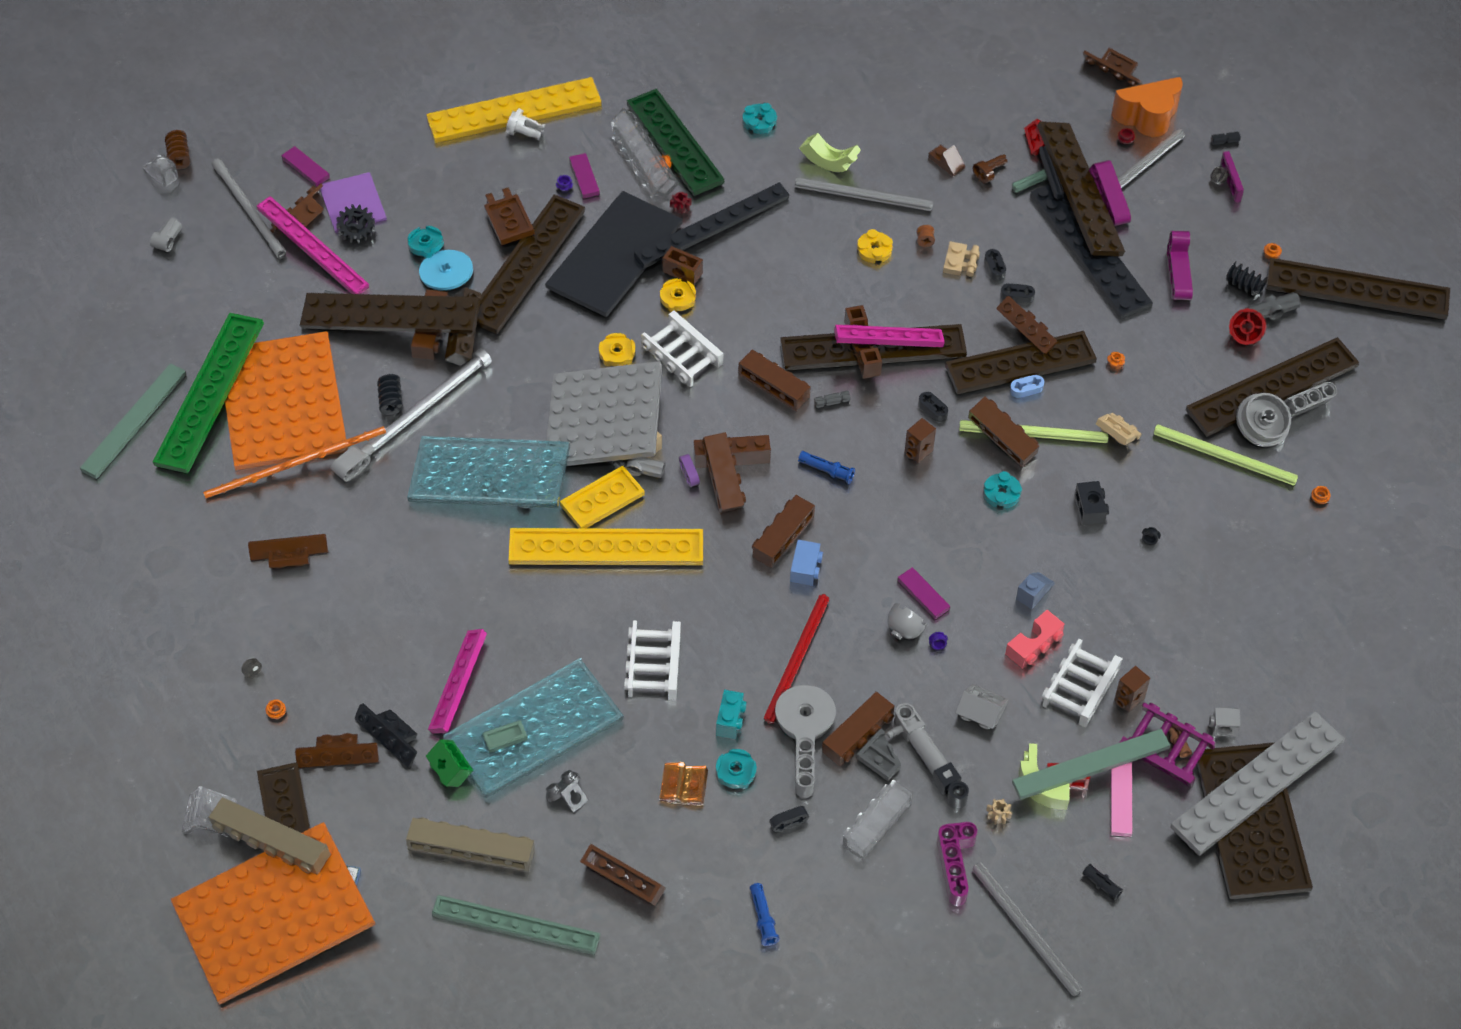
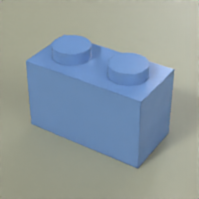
M803 540L797 541L790 572V582L813 586L814 579L819 577L820 568L817 565L822 563L823 552L820 551V543Z

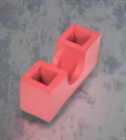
M1046 610L1033 623L1032 632L1038 637L1034 639L1027 638L1020 632L1007 644L1005 655L1022 669L1028 664H1033L1040 653H1045L1054 641L1058 642L1063 637L1065 624L1049 610Z

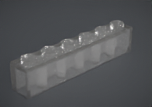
M623 108L610 122L613 128L612 131L621 140L620 144L626 148L628 156L634 160L635 167L643 175V180L650 185L651 192L656 196L659 195L666 198L677 187L679 182L635 114Z

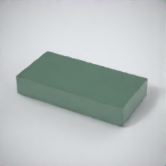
M521 720L482 733L489 753L528 740Z

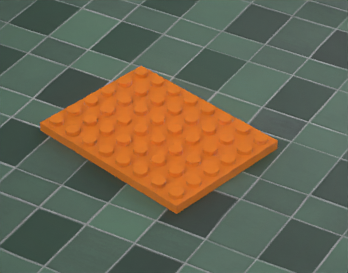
M328 331L254 343L225 400L235 471L283 463L297 458L301 454H308L346 440ZM348 447L328 455L344 453L348 450Z
M324 822L302 833L326 844L331 853L318 875L312 872L306 873L295 864L289 865L276 855L271 857L263 852L171 899L219 1005L376 925Z

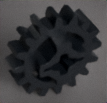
M352 204L351 209L345 207V212H339L340 217L336 218L338 222L336 228L339 229V235H343L344 240L350 238L352 243L356 239L360 243L361 238L365 241L367 240L366 235L372 236V231L375 230V225H373L375 224V218H372V212L368 213L367 207L361 209V205H359L358 208H355L354 204Z

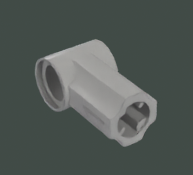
M171 217L168 219L159 232L152 234L150 246L170 252L175 237L182 229V224L175 218Z
M647 457L628 460L626 469L632 476L645 474L661 478L664 474L665 462Z

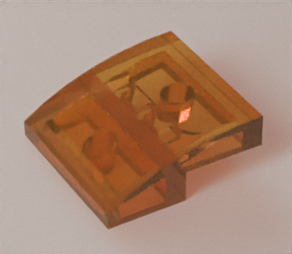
M684 762L665 763L660 801L680 805L703 806L708 775L707 767H686Z

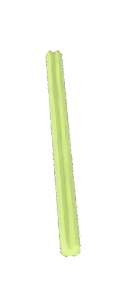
M960 421V431L984 433L972 421ZM1020 425L1029 437L1107 443L1109 436L1108 433L1099 431Z
M1159 424L1154 429V435L1290 485H1295L1298 476L1288 471Z

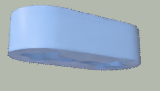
M1039 375L1016 379L1011 383L1010 394L1015 398L1038 394L1043 391L1044 379Z

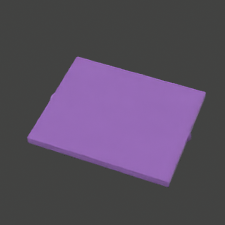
M370 172L322 184L323 187L320 191L335 233L339 232V229L336 228L338 223L336 218L340 217L339 212H345V207L351 209L352 204H354L355 208H358L359 205H361V209L367 207L368 213H373L372 218H375V223L387 220Z

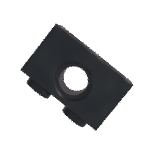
M1100 482L1077 483L1075 498L1082 525L1105 523L1106 515H1109V506L1105 504L1104 488H1101Z

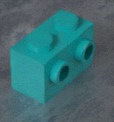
M724 690L716 722V736L736 739L737 731H741L743 718H741V714L745 713L747 701H744V693Z

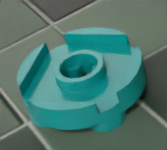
M769 103L748 105L744 109L742 122L747 130L751 129L753 133L764 134L770 132L774 125L776 126L777 114Z
M426 226V229L421 230L420 227L416 228L408 235L407 239L409 250L413 254L423 256L424 258H431L444 245L441 231L433 226Z
M1006 471L990 476L985 481L983 488L985 500L994 507L998 505L1003 506V508H1010L1016 505L1022 492L1019 481ZM1000 488H1003L1006 490V493L998 491Z
M732 749L728 753L720 755L717 759L716 775L718 782L729 788L745 789L749 787V784L756 776V762L745 750ZM735 765H738L741 771L734 772L731 768H735Z

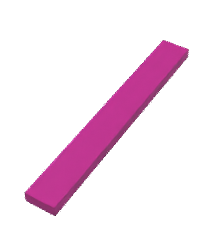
M271 196L257 205V210L351 294H361L369 288V283Z

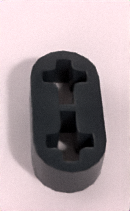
M996 249L987 250L984 262L990 277L994 280L1004 279L1006 266L1001 253Z
M1007 283L1002 286L1000 296L1003 300L1010 296L1015 302L1030 303L1034 300L1035 289L1030 285Z
M923 392L919 395V407L933 420L942 422L947 419L948 407L931 392Z
M798 806L773 816L769 822L774 832H780L804 823L808 820L809 815L804 806Z

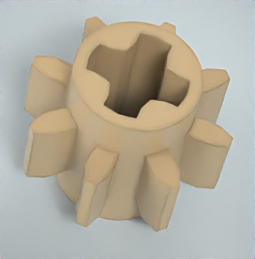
M993 799L992 805H987L986 811L989 812L987 819H991L995 825L997 823L1005 824L1006 818L1011 819L1012 812H1010L1011 804L1007 805L1004 799L997 801Z

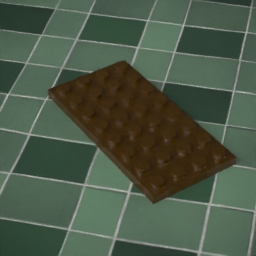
M1275 742L1205 749L1197 762L1204 796L1206 797ZM1287 787L1216 843L1229 899L1310 892L1313 889Z

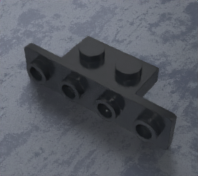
M364 703L360 704L355 720L407 767L412 766L417 751L408 742L415 740L417 733L391 709L376 715Z

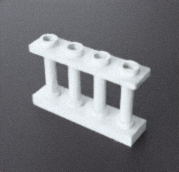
M675 311L669 313L668 326L652 337L645 332L641 334L643 349L654 355V358L662 362L669 372L674 373L683 384H687L689 387L693 386V375L709 363L717 368L723 365V352ZM672 331L680 335V337L664 348L657 343ZM684 342H688L693 346L676 359L669 354ZM696 353H701L705 357L688 370L682 365L683 362Z
M633 620V627H629L628 639H632V642L627 645V656H630V661H626V673H629V678H625L624 690H628V697L633 696V688L659 689L668 692V700H676L681 622L673 621L672 629L661 631L637 629V620ZM637 637L662 638L671 641V646H667V648L636 646ZM636 654L664 655L670 658V663H666V665L635 663ZM634 671L663 672L669 675V680H665V682L634 680Z
M1078 639L1076 644L1072 643L1070 646L1068 658H1063L1059 666L1061 670L1059 673H1054L1050 682L1052 684L1051 687L1045 688L1041 698L1044 699L1043 707L1047 708L1050 701H1053L1078 713V716H1080L1078 725L1086 728L1118 673L1122 658L1115 655L1112 661L1102 660L1082 650L1083 640ZM1078 656L1103 668L1105 673L1103 676H1097L1072 663ZM1070 671L1095 683L1097 687L1095 691H1088L1064 679V677ZM1059 685L1087 698L1086 701L1088 703L1086 706H1080L1055 694Z

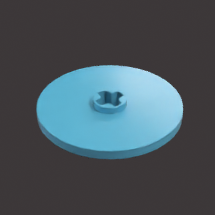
M456 250L438 251L431 258H425L419 268L421 281L427 287L435 290H451L460 287L470 279L473 273L471 259L465 253Z

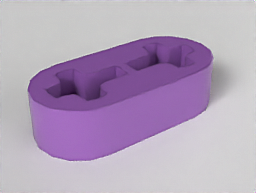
M690 455L680 456L679 464L689 487L700 485L699 476Z

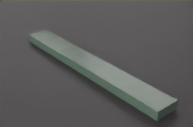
M170 363L80 467L81 472L97 479L186 376V371Z
M1159 729L1013 779L1012 784L1019 799L1022 800L1170 749V744L1163 730Z
M441 895L437 896L432 910V917L595 955L600 939V933Z

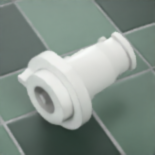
M518 108L517 112L513 111L507 123L506 133L513 136L515 132H519L528 137L537 138L539 141L545 124H539L537 121L523 116V110Z

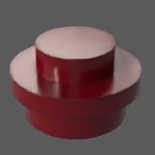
M1123 128L1118 133L1117 138L1123 144H1131L1135 140V134L1132 129Z

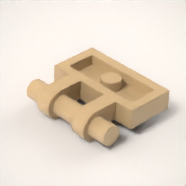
M950 241L943 273L961 276L962 271H967V276H973L977 269L976 261L980 256L979 246L973 245L972 250L969 251L967 250V244Z
M1114 413L1106 414L1098 418L1096 425L1103 432L1108 433L1118 443L1123 445L1134 441L1135 438L1138 440L1142 435L1134 425H1129L1124 421L1123 417L1117 416Z

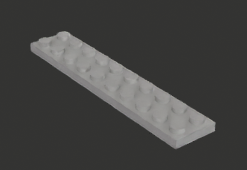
M1315 711L1172 822L1170 828L1200 856L1340 746L1345 738Z

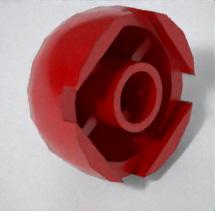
M1249 308L1239 310L1232 316L1229 323L1231 336L1238 343L1244 345L1255 344L1260 341L1265 335L1267 328L1263 315L1257 310Z

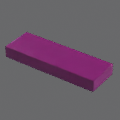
M296 146L282 154V159L316 187L330 178L327 171Z
M1225 151L1222 154L1220 165L1234 201L1241 202L1244 188L1230 151Z
M587 154L570 156L569 161L582 198L600 195V190Z
M913 567L898 576L897 581L934 619L950 610V605Z

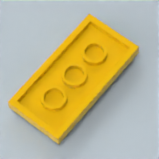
M621 466L562 499L560 506L578 528H588L644 496L645 491L627 469Z

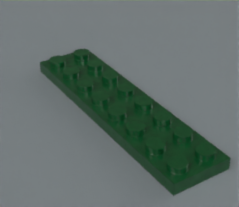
M657 88L627 100L628 108L664 156L668 155L671 158V166L693 196L724 184V177Z

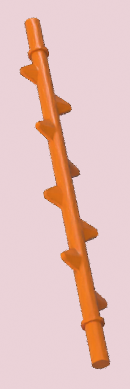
M382 426L314 452L301 454L292 460L240 479L235 478L226 484L222 483L218 487L204 491V496L207 499L223 492L226 493V491L248 483H255L259 479L308 461L324 458L330 453L385 434L386 430Z

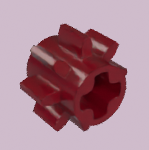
M677 192L675 195H672L670 207H674V212L683 214L686 211H690L692 199L688 198V193Z

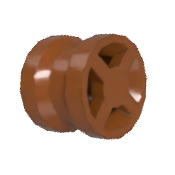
M922 225L917 228L918 245L922 247L932 246L935 243L934 228L930 225Z

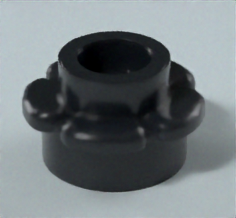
M1154 527L1145 528L1142 531L1143 541L1149 545L1156 544L1161 537V533Z

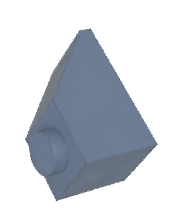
M1040 572L1031 573L1018 586L1016 600L1033 609L1055 582Z

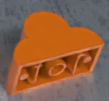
M1181 77L1116 90L1111 113L1113 118L1122 125H1135L1136 129L1145 136L1159 137L1164 135L1169 129L1171 117L1178 109L1183 86Z

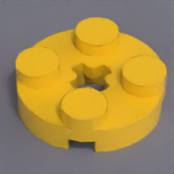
M874 229L868 230L867 233L858 239V254L861 259L869 263H875V261L880 260L884 262L892 254L893 240L884 233L877 232Z
M675 278L663 284V288L660 290V301L664 307L668 308L669 312L683 311L695 305L696 290L691 282L687 281L686 283L681 281V279Z
M609 334L605 340H601L599 343V356L605 366L630 365L635 357V343L632 339L626 338L625 334ZM615 348H619V350L621 351L615 352L614 350Z

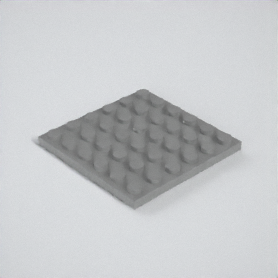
M656 361L553 374L544 459L545 467L554 468L655 456L662 374L661 362Z

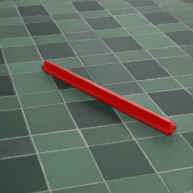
M825 594L819 595L765 713L764 721L769 724L774 723L776 720L775 707L777 700L782 693L790 689L830 601V598Z

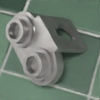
M568 770L561 775L562 779L558 784L552 783L546 788L547 793L545 797L549 802L563 797L570 810L575 812L588 801V798L578 784L581 778L579 774ZM571 791L577 792L580 796V800L576 804L571 802V794L569 793Z

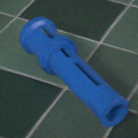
M801 451L798 462L827 472L832 478L837 477L846 481L847 484L851 483L855 475V468L853 467L848 468L841 465L840 462L833 463L805 451Z
M760 883L752 884L750 891L758 916L757 928L761 932V944L763 946L775 945L779 942L780 938L775 931V920L769 913L763 885Z

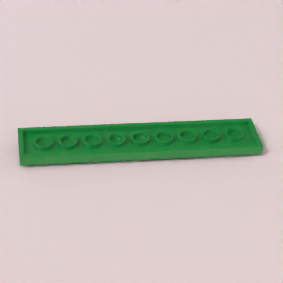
M234 313L228 314L153 460L154 466L189 473L264 325L262 319Z

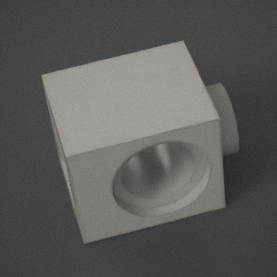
M1215 707L1213 715L1209 717V727H1212L1213 735L1237 737L1240 729V709Z

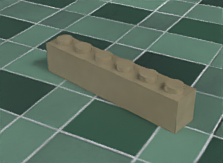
M223 797L208 817L212 823V828L217 832L223 833L224 831L237 841L243 840L254 849H263L271 857L276 855L289 865L295 864L306 873L312 872L318 875L331 855L326 844Z
M412 818L406 838L407 848L410 850L528 872L535 851L534 840L525 836L515 837L507 833L498 834L486 829H471L465 825L455 826L444 821L434 822L426 818Z

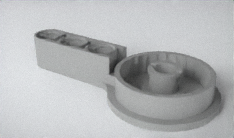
M1325 382L1291 396L1285 401L1270 393L1250 395L1238 407L1236 416L1238 427L1244 437L1251 443L1261 447L1275 446L1286 438L1292 417L1326 404L1336 396L1337 387L1332 382Z
M799 685L781 694L776 703L775 715L782 730L791 738L796 739L795 791L798 796L808 798L814 791L815 739L822 737L834 723L836 707L833 699L824 690L811 685Z

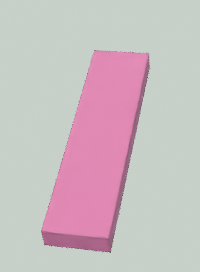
M1132 762L1111 769L1112 836H1132Z

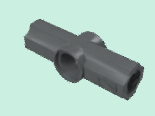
M1291 293L1278 298L1275 296L1266 297L1262 303L1246 307L1245 309L1257 310L1264 318L1275 320L1281 317L1284 312L1300 308L1301 303L1298 294Z

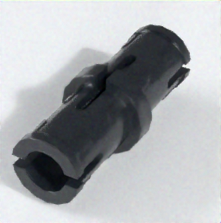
M1092 864L1087 865L1082 872L1083 875L1096 884V888L1102 889L1114 900L1122 894L1123 889L1112 882L1107 874L1104 875L1098 871Z

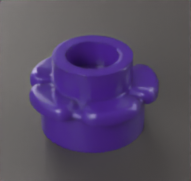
M568 175L559 176L556 187L561 191L571 189L573 187L571 178Z
M934 632L929 637V644L935 650L943 649L947 645L948 637L943 632Z

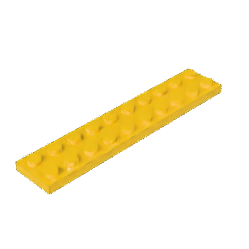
M589 77L428 113L426 118L435 143L505 128L513 111L517 112L518 108L523 110V116L536 121L602 106V102L593 78Z
M510 528L509 565H703V529Z

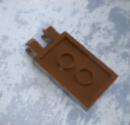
M509 187L502 189L503 199L495 201L492 193L485 195L487 204L484 205V208L501 245L535 234L518 194L512 195Z

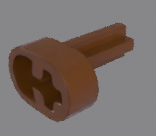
M1003 154L989 161H980L973 164L974 175L984 184L994 180L993 169L1008 162L1006 155Z

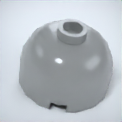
M895 603L888 614L887 620L888 626L893 630L891 634L899 640L902 637L905 639H915L924 631L927 623L922 624L923 619L907 607L903 610L898 608L901 604Z

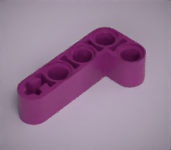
M1107 160L1092 164L1089 172L1094 178L1114 226L1130 223L1131 214L1112 162Z
M1171 231L1169 235L1167 260L1173 300H1192L1193 297L1188 255L1190 245L1189 231Z
M971 822L945 824L938 831L937 846L949 902L955 906L965 904L969 891L961 849L970 848L976 842L977 827ZM943 836H949V837H951V838H950V839H946V838H944ZM947 854H952L955 857H948ZM950 873H957L958 876H953Z

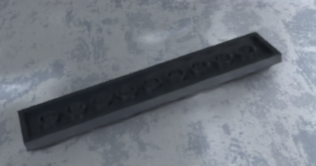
M1050 184L1031 191L1030 196L1120 319L1152 307L1153 302L1119 256L1091 255L1065 191L1062 199H1055Z

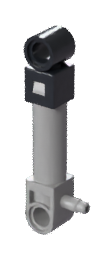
M908 703L899 704L895 710L894 724L896 727L886 733L887 737L890 738L902 734L907 743L911 742L932 773V780L942 795L947 794L948 804L956 809L963 808L968 799V786L961 781V776L951 762L948 763L925 730V723L915 708Z

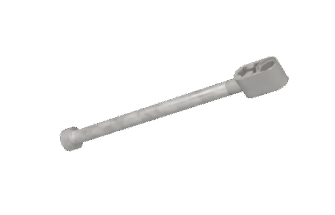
M481 348L472 354L473 359L385 428V434L374 437L362 448L352 446L332 463L331 470L345 482L350 481L368 466L371 460L369 456L478 368L484 369L491 364L492 360L489 354Z

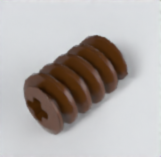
M182 130L170 131L165 136L168 164L170 167L178 170L185 169L190 165L187 136Z

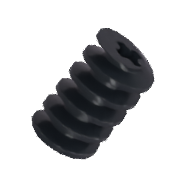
M1235 261L1227 273L1226 281H1232L1234 286L1239 284L1238 287L1240 289L1245 288L1247 293L1251 291L1252 296L1261 293L1268 277L1261 280L1262 274L1255 277V270L1249 274V267L1242 270L1243 264L1241 263L1237 267Z
M383 375L377 381L379 410L382 414L396 415L403 405L401 379L398 375Z

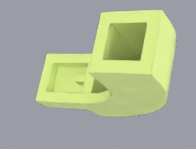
M818 133L807 137L799 147L801 152L811 162L832 172L846 171L856 161L857 155L861 151L857 145L845 150L835 149L828 145Z
M1029 743L1028 751H1024L1023 761H1020L1019 777L1039 771L1037 766V744ZM1070 783L1031 796V798L1048 808L1067 810Z

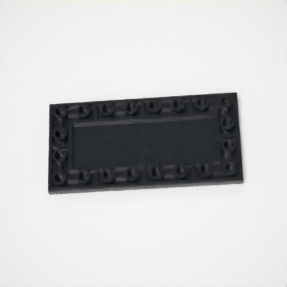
M622 190L545 283V288L607 317L645 270L634 257V252L675 233L683 223V219Z

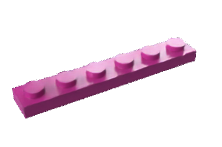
M835 325L834 328L837 343L943 347L945 343L941 329Z
M483 629L468 630L428 727L432 734L447 733L487 635Z

